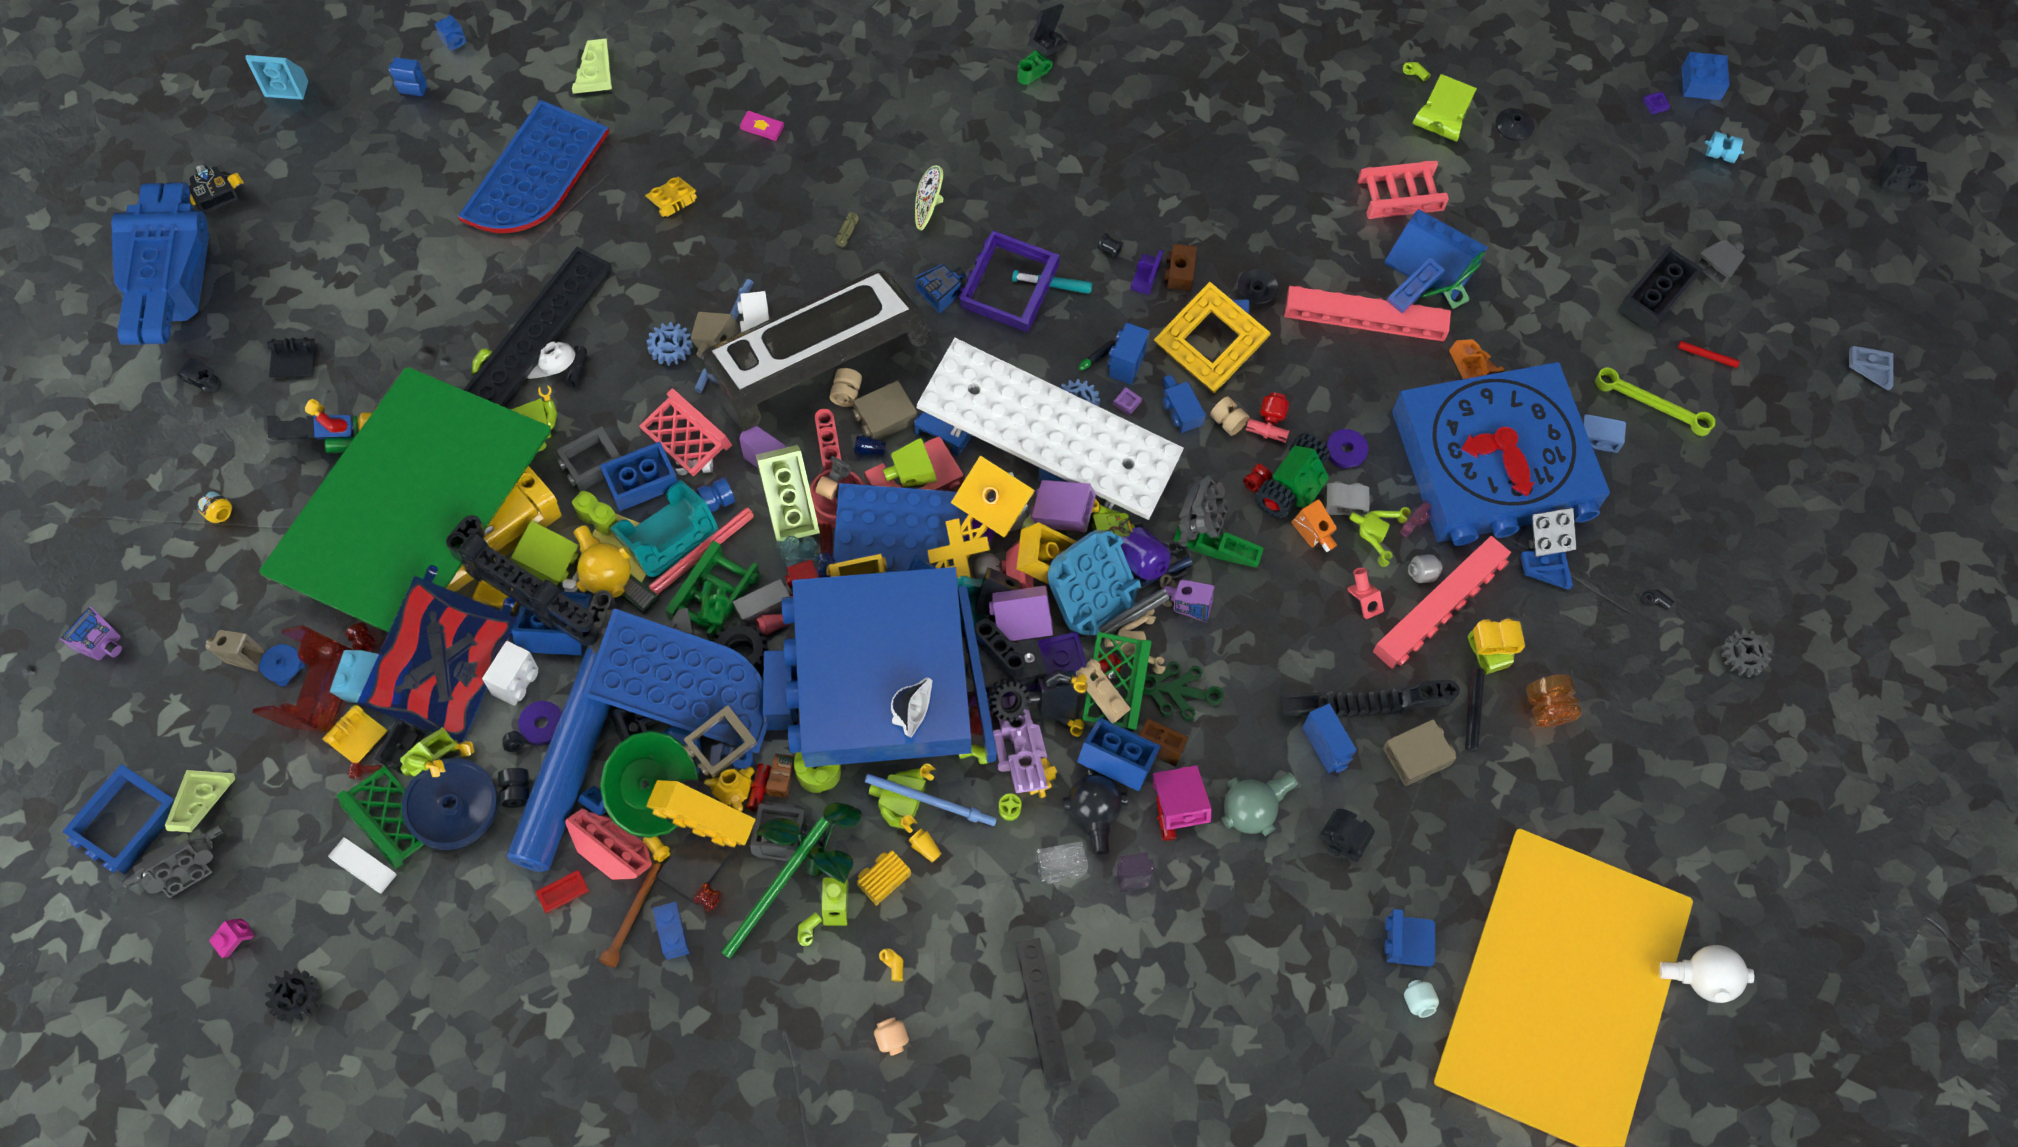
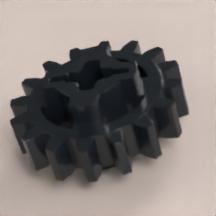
M294 969L292 974L285 970L284 977L282 978L276 975V984H268L272 991L265 993V996L270 999L265 1005L268 1008H272L269 1013L273 1016L277 1015L276 1019L280 1021L286 1018L288 1023H293L294 1018L300 1022L303 1021V1014L311 1016V1007L318 1008V1005L314 1003L315 1000L321 999V995L316 993V991L321 989V986L314 984L317 979L314 976L309 977L310 973L305 970L300 973L298 969ZM295 981H302L306 985H298ZM288 1006V1008H290L291 1011H284L281 1009V1007Z

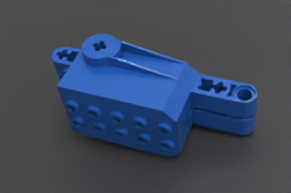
M186 182L165 183V185L163 183H143L140 188L138 204L127 205L126 213H115L112 217L111 237L114 284L123 296L118 325V339L121 345L167 344L169 342L172 321H187L199 311L209 233L205 214L202 211H195L190 203V189Z

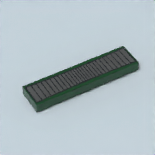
M630 574L627 584L623 587L624 593L621 596L645 614L659 597Z

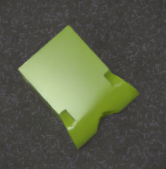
M1441 74L1427 104L1418 112L1413 124L1457 142L1462 121L1471 105L1477 88Z

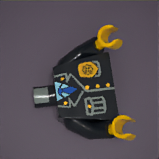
M206 165L197 166L195 169L197 174L189 178L191 184L189 185L190 203L193 206L197 204L200 211L204 214L238 200L239 198L234 189L240 183H244L238 173L231 175L225 171L220 172L217 167L208 169Z

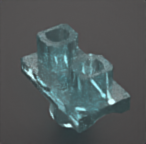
M787 535L785 541H777L774 545L780 551L781 560L786 563L787 567L811 559L815 562L818 558L814 552L817 543L811 536H805L804 540L799 542L797 537Z

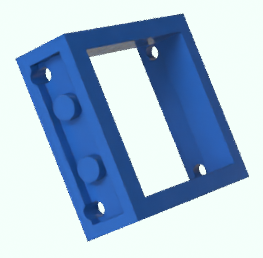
M120 764L62 832L69 836L66 841L79 849L81 845L87 849L84 852L95 861L98 858L104 860L105 862L102 866L109 871L115 873L118 870L125 875L165 828L175 800L123 764ZM128 781L161 803V806L120 854L113 858L81 836V833Z

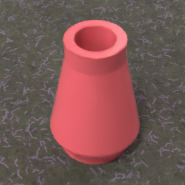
M782 614L760 615L759 618H756L757 630L760 629L765 636L790 626V624H784Z

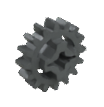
M1745 629L1740 633L1735 631L1725 639V643L1721 647L1725 650L1721 657H1727L1724 664H1731V671L1739 670V676L1746 672L1747 677H1751L1753 674L1757 676L1768 667V663L1772 660L1768 656L1772 650L1766 649L1769 643L1761 641L1762 635L1755 637L1754 631H1751L1749 634H1747Z

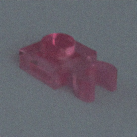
M1424 501L1410 520L1402 527L1403 529L1400 533L1407 538L1419 524L1424 525L1430 517L1428 512L1431 505Z

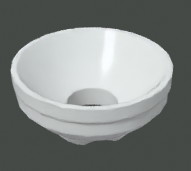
M550 342L541 350L538 365L542 372L547 375L560 373L571 365L575 358V351L567 343Z

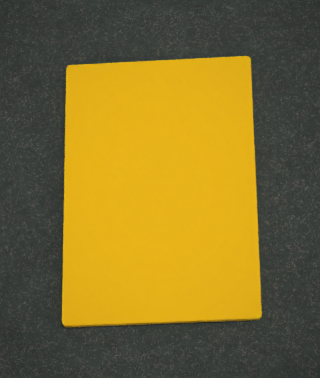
M1523 829L1516 830L1441 1056L1434 1084L1578 1147H1624L1671 979L1660 978V962L1676 963L1693 900L1688 896Z

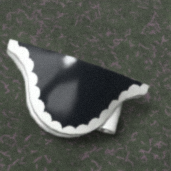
M924 678L915 685L901 688L892 699L891 711L894 715L892 723L903 726L904 733L908 737L912 738L926 715L933 682L930 678Z

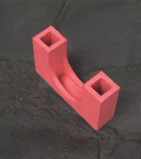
M940 436L925 442L924 446L937 481L928 483L918 489L951 492L959 490L964 482V475ZM884 463L864 472L867 485L903 488L894 480H886L883 469L886 468Z

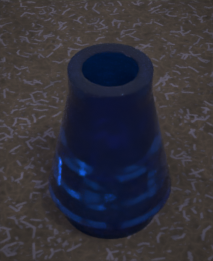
M862 434V436L856 437L854 452L859 453V455H884L886 443Z

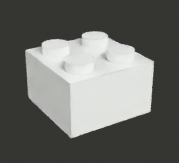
M506 641L482 679L491 695L515 706L518 701L524 698L529 683L533 682L537 677L538 667L529 651Z

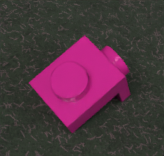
M242 918L227 920L223 922L209 942L221 958H226L233 953L242 940L252 939L255 934L250 929L249 924Z

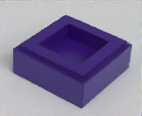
M1663 92L1646 95L1643 99L1651 115L1667 111L1670 108V104Z

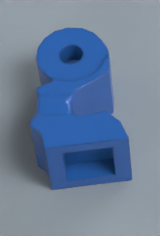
M722 743L712 746L711 766L714 767L734 751L733 746H726ZM751 750L732 763V768L741 770L750 766L753 767L754 759Z

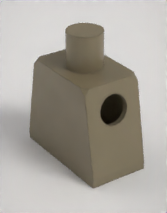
M698 312L691 340L698 348L696 355L699 358L707 360L713 350L732 341L740 326L731 314Z
M219 630L215 638H208L205 645L207 650L211 651L223 662L258 672L261 658L266 652L247 634Z

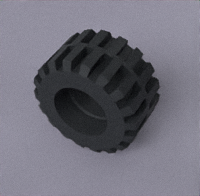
M741 622V626H737V623H732L733 627L725 626L723 633L719 631L716 634L717 639H713L714 643L731 649L738 646L752 648L753 652L747 660L753 665L759 675L762 676L761 670L764 671V651H769L767 640L760 629L756 630V627L752 624L747 627V623Z

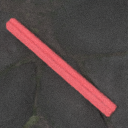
M748 507L744 508L649 585L650 590L657 595L698 563L712 541L719 544L723 543L754 517L753 512Z

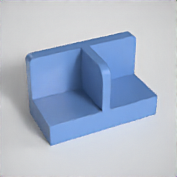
M1588 414L1584 415L1583 424L1593 449L1618 453L1625 442L1626 422Z

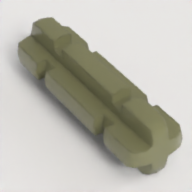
M848 213L847 220L844 221L835 239L836 246L841 248L846 246L847 240L855 228L854 225L859 220L856 213Z

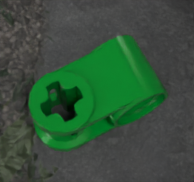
M1035 50L1019 62L1018 82L1023 85L1031 84L1042 75L1048 73L1052 68L1053 62L1050 59L1047 60Z

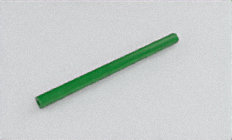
M822 817L819 818L722 949V954L731 959L830 823Z

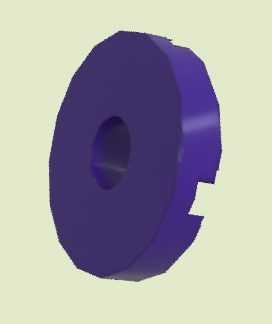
M1351 429L1335 431L1329 437L1326 444L1329 448L1328 451H1330L1329 460L1334 465L1344 469L1360 466L1368 453V444L1365 438L1359 432ZM1342 446H1349L1352 452H1344Z
M534 702L521 712L518 720L519 731L531 744L539 746L548 745L551 742L562 712L552 702ZM544 718L548 720L545 727H536L539 719Z

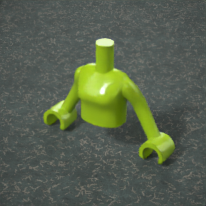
M1403 507L1400 511L1377 510L1367 513L1364 517L1354 512L1351 513L1349 519L1360 525V536L1370 542L1379 552L1378 563L1380 566H1388L1390 564L1388 560L1393 555L1390 551H1385L1380 545L1390 524L1379 517L1396 518L1399 523H1405L1408 520L1406 516H1409L1411 511L1407 507Z

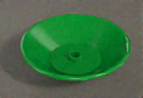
M655 731L633 734L614 748L604 764L600 783L603 805L613 822L631 835L652 838L668 834L678 827L669 823L667 819L652 814L654 810L646 807L657 780L689 779L699 781L696 762L683 748L685 745L673 736ZM643 780L646 781V786L644 788L641 785Z

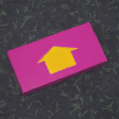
M747 111L740 124L741 130L777 141L784 128L783 122L751 111Z

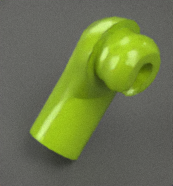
M1406 62L1403 65V72L1407 75H1418L1423 81L1428 80L1431 76L1418 62Z
M483 348L472 359L473 377L482 367L484 361L493 353L492 350Z
M977 744L971 745V753L958 754L960 759L975 756L980 764H987L985 748Z
M816 912L798 926L797 939L802 946L811 945L813 942V928L822 922V919Z

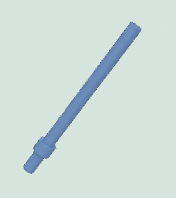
M867 774L865 782L965 816L967 820L975 823L979 821L994 826L997 820L996 817L982 813L980 809L974 807L967 808L871 774Z

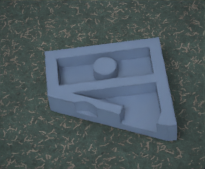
M1857 346L1850 348L1849 367L1886 390H1890L1893 387V353Z

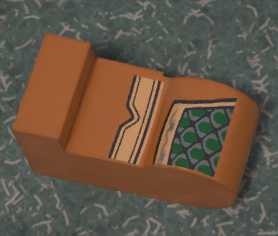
M775 754L766 785L767 796L788 799L794 767V756Z

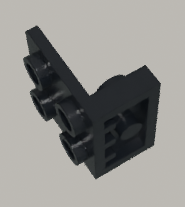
M1062 4L1041 10L1037 14L1036 24L1030 32L1028 45L1043 56L1053 54L1067 47L1068 41L1061 34L1054 32L1064 8Z

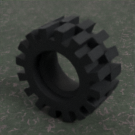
M1004 678L1000 679V683L994 682V688L990 686L988 690L991 693L986 695L989 699V711L1002 721L1013 722V719L1016 721L1020 719L1019 715L1024 716L1026 714L1023 711L1024 709H1029V706L1026 704L1030 703V698L1027 697L1030 694L1025 690V686L1009 678L1007 680ZM1007 692H1013L1015 695L1014 704L1010 708H1003L1001 705L1002 696Z

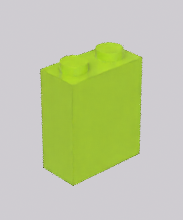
M531 520L509 560L540 580H549L557 586L559 582L563 583L569 574V571L566 569L569 563L573 565L579 553L576 550L579 545Z

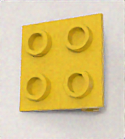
M679 176L671 178L666 184L652 189L650 193L645 195L660 208L659 212L662 217H669L675 213V210L679 211L678 204L681 208H685V206L695 202L694 199L697 198L696 190Z
M358 705L351 707L341 720L323 737L326 743L355 765L388 732L387 729L363 712L364 710Z

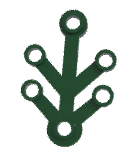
M1170 662L1162 674H1146L1145 683H1151L1152 687L1147 688L1144 685L1143 694L1152 696L1160 707L1159 712L1163 717H1170L1174 708L1171 703L1166 702L1160 692H1166L1170 695L1182 711L1181 716L1183 720L1188 722L1194 719L1196 712L1193 707L1187 704L1182 696L1206 700L1212 706L1219 705L1224 697L1223 690L1218 686H1211L1207 691L1184 686L1191 680L1197 681L1201 678L1202 669L1199 666H1192L1187 673L1171 683L1161 681L1168 676L1175 677L1179 674L1180 665L1177 662ZM1172 666L1176 667L1177 671L1172 672L1169 668ZM1197 671L1199 675L1194 676L1191 672ZM1215 695L1218 699L1212 700L1210 696ZM1168 707L1170 712H1164L1163 708ZM1190 711L1192 716H1186L1185 712Z

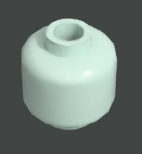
M1421 980L1412 981L1404 992L1405 1001L1412 1014L1424 1018L1431 1016L1437 1011L1439 999L1433 985L1429 982H1422Z

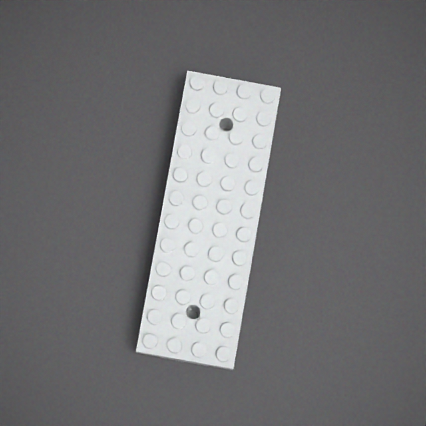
M957 338L953 339L916 407L955 426L951 432V435L954 436L955 434V437H959L963 430L1068 482L1089 483L1097 496L1106 499L1104 507L1112 509L1113 505L1116 504L1149 520L1184 449Z

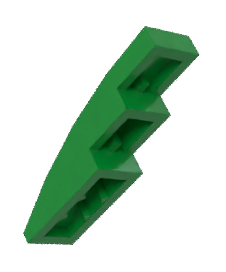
M1179 524L1177 525L1173 537V540L1177 542L1181 536ZM1227 532L1213 538L1208 533H1198L1196 539L1188 540L1186 545L1189 550L1206 556L1256 568L1259 565L1264 549Z

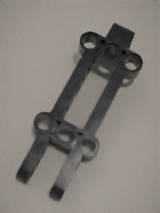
M470 515L465 517L449 534L446 544L451 556L463 564L465 571L472 578L479 582L485 581L536 614L537 618L550 628L556 627L579 643L589 646L597 641L598 633L594 626L591 612L562 594L560 589L549 580H540L490 548L483 539L485 531L477 516ZM457 544H461L459 548H454ZM589 631H591L592 636H586L584 638L582 632L588 633Z

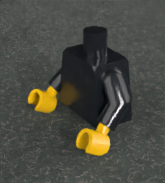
M1055 670L1037 680V691H1028L1030 695L1027 697L1030 698V703L1026 705L1037 704L1041 716L1052 719L1065 727L1070 726L1071 734L1079 737L1083 732L1082 729L1085 723L1082 719H1076L1075 721L1072 719L1076 718L1077 693L1085 692L1088 687L1086 683L1087 677L1084 674L1076 677L1073 670Z

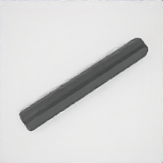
M1164 588L1160 589L1104 623L1099 628V631L1101 633L1113 634L1123 626L1169 600L1170 597ZM1097 634L1094 635V636L1092 635V637H1093V639H1094L1095 641H1096V636H1097Z

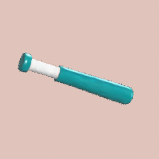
M1014 270L1012 281L1017 282L1021 280L1038 283L1041 275H1029L1019 273V270ZM1054 277L1049 287L1089 294L1092 291L1093 284L1089 281Z

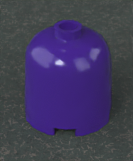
M1143 527L1133 528V533L1128 537H1122L1124 543L1120 545L1132 573L1144 580H1155L1167 571L1171 561L1170 551L1164 543Z

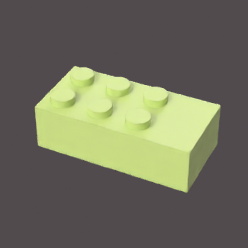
M795 445L757 454L758 468L777 543L820 533L799 446Z

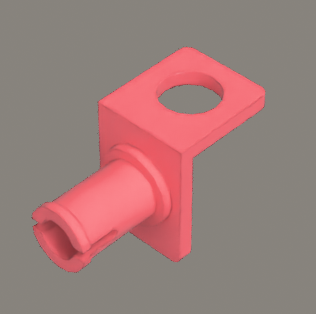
M1355 569L1353 575L1356 584L1347 589L1348 592L1360 600L1363 617L1367 620L1384 612L1380 590L1369 583L1367 569ZM1376 601V609L1369 612L1367 610L1368 604Z

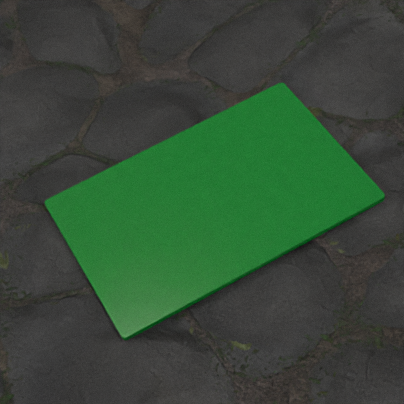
M407 367L399 375L269 555L259 572L266 578L396 635L405 598L410 589L415 584L421 583L440 598L462 566L461 562L451 556L447 547L446 539L465 517L470 515L477 516L482 523L484 531L486 530L551 433V428L544 423ZM457 544L454 548H459L461 544ZM434 598L426 608L421 618L420 627L437 603V599Z

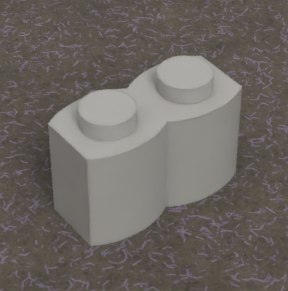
M1340 481L1327 483L1324 489V508L1331 515L1350 516L1354 512L1364 517L1369 512V487L1361 483H1353L1351 485L1343 484Z

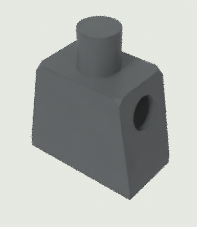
M1722 239L1703 250L1694 263L1702 268V272L1723 288L1744 260L1745 255L1741 253L1744 250V246L1738 241L1730 244L1727 240Z

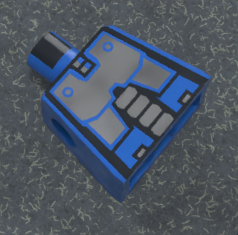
M941 264L915 277V289L940 314L961 294L960 280L965 278L966 275L960 267L951 272L945 265Z

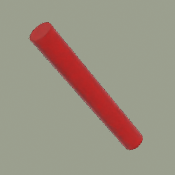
M1680 341L1677 347L1678 349L1734 368H1738L1740 360Z

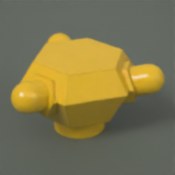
M751 766L741 770L727 769L719 773L716 778L706 779L704 784L710 787L712 794L721 802L729 806L732 805L734 809L741 812L743 810L742 802L747 799L752 782L751 776L755 771Z

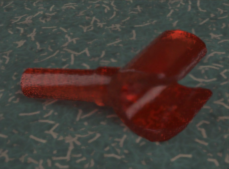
M352 763L348 768L347 775L351 779H360L361 772L378 771L382 768V765L362 766L358 763Z

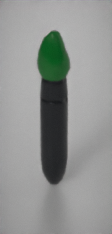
M1111 340L1105 343L1087 359H1084L1078 369L1085 370L1089 368L1092 363L1110 351L1112 345L1115 346L1116 342Z

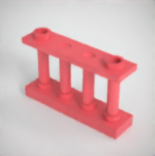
M1423 161L1361 169L1358 184L1367 183L1372 198L1366 212L1368 219L1415 214L1417 209L1425 213L1444 211L1449 200L1447 193H1437L1432 177L1438 162ZM1413 178H1425L1429 195H1418ZM1395 180H1406L1410 197H1399ZM1376 182H1387L1391 199H1380Z

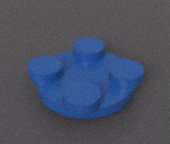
M279 644L264 653L258 668L268 680L276 682L280 687H284L289 684L290 679L299 670L305 667L306 661L292 646Z

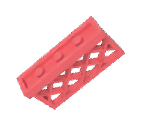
M672 388L667 393L669 398L642 422L639 427L654 442H661L664 451L694 477L723 448L727 451L732 444L724 433ZM672 406L674 414L672 416H664V411ZM678 420H687V427L677 428ZM673 421L672 429H663V422ZM653 422H659L658 430L650 431L647 429ZM700 431V439L690 440L691 432ZM686 432L685 441H676L677 433ZM672 434L671 442L663 443L662 435ZM713 443L715 445L711 451L703 452L704 444ZM699 444V453H689L690 445ZM685 446V454L676 455L675 447ZM689 458H698V463L691 469L688 466Z

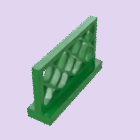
M1097 632L1093 659L1098 662L1103 658L1106 660L1111 670L1105 673V676L1111 672L1115 673L1120 683L1114 687L1116 689L1120 685L1124 686L1127 691V697L1124 701L1131 708V710L1123 715L1122 723L1114 722L1113 724L1127 730H1137L1152 641ZM1101 638L1110 639L1115 648L1105 654L1100 647ZM1125 643L1136 644L1134 654L1128 658L1120 649ZM1117 649L1124 661L1114 667L1107 656ZM1100 652L1102 657L1098 659V655ZM1127 663L1131 669V674L1123 680L1116 669ZM1087 692L1082 721L1096 723L1099 717H1088L1089 707L1096 702L1090 703L1091 695Z
M383 766L349 791L343 790L336 796L343 810L392 867L397 869L403 864L402 861L424 844L419 841L416 842L417 839L412 834H400L402 823L405 824L402 815V803L389 802L390 793H401L404 796L405 788ZM385 775L389 779L388 787L375 786L376 780L381 776ZM360 791H370L368 801L357 800L354 795ZM374 791L387 792L385 802L372 801ZM371 806L384 807L382 817L371 816ZM388 807L401 808L399 818L386 817ZM385 822L398 823L396 833H386L384 831ZM399 839H412L411 846L403 852L398 847Z

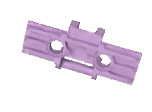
M1015 696L1001 698L1003 708H1010L1015 702ZM1024 709L1023 712L1026 713L1024 716L1019 715V720L1022 722L1020 727H1013L1007 720L1002 721L998 718L1001 729L993 731L999 759L998 769L1001 772L1011 771L1016 793L1048 788L1041 759H1047V753L1040 726L1033 724L1029 709ZM1003 740H1010V743L1014 745L1015 755H1009L1007 758Z

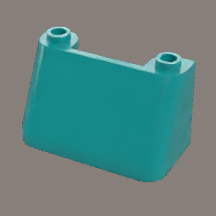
M679 480L668 489L666 496L670 504L636 527L626 519L618 521L610 527L616 539L622 546H626L632 554L631 557L650 577H655L667 570L718 530L717 523L705 500L682 480Z

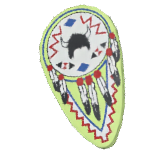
M937 165L932 166L925 172L917 189L915 221L919 230H923L926 227L934 207L943 202V197L939 195L943 181V170Z

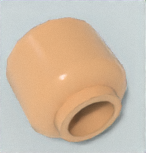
M895 1017L877 1023L878 1028L874 1030V1036L881 1052H889L890 1056L904 1051L903 1046L909 1041L904 1023L901 1020H896Z

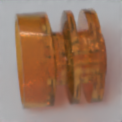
M1554 675L1541 678L1525 688L1530 705L1535 706L1532 709L1533 716H1536L1534 720L1538 727H1555L1567 724L1582 715L1581 708L1578 706V698L1572 697L1576 691L1572 678L1569 675Z

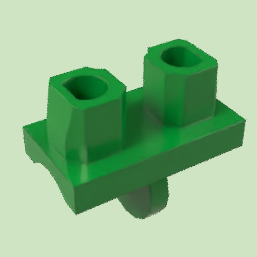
M706 581L700 594L702 606L701 611L698 612V620L707 624L721 625L723 623L724 606L728 605L729 598L726 596V587Z

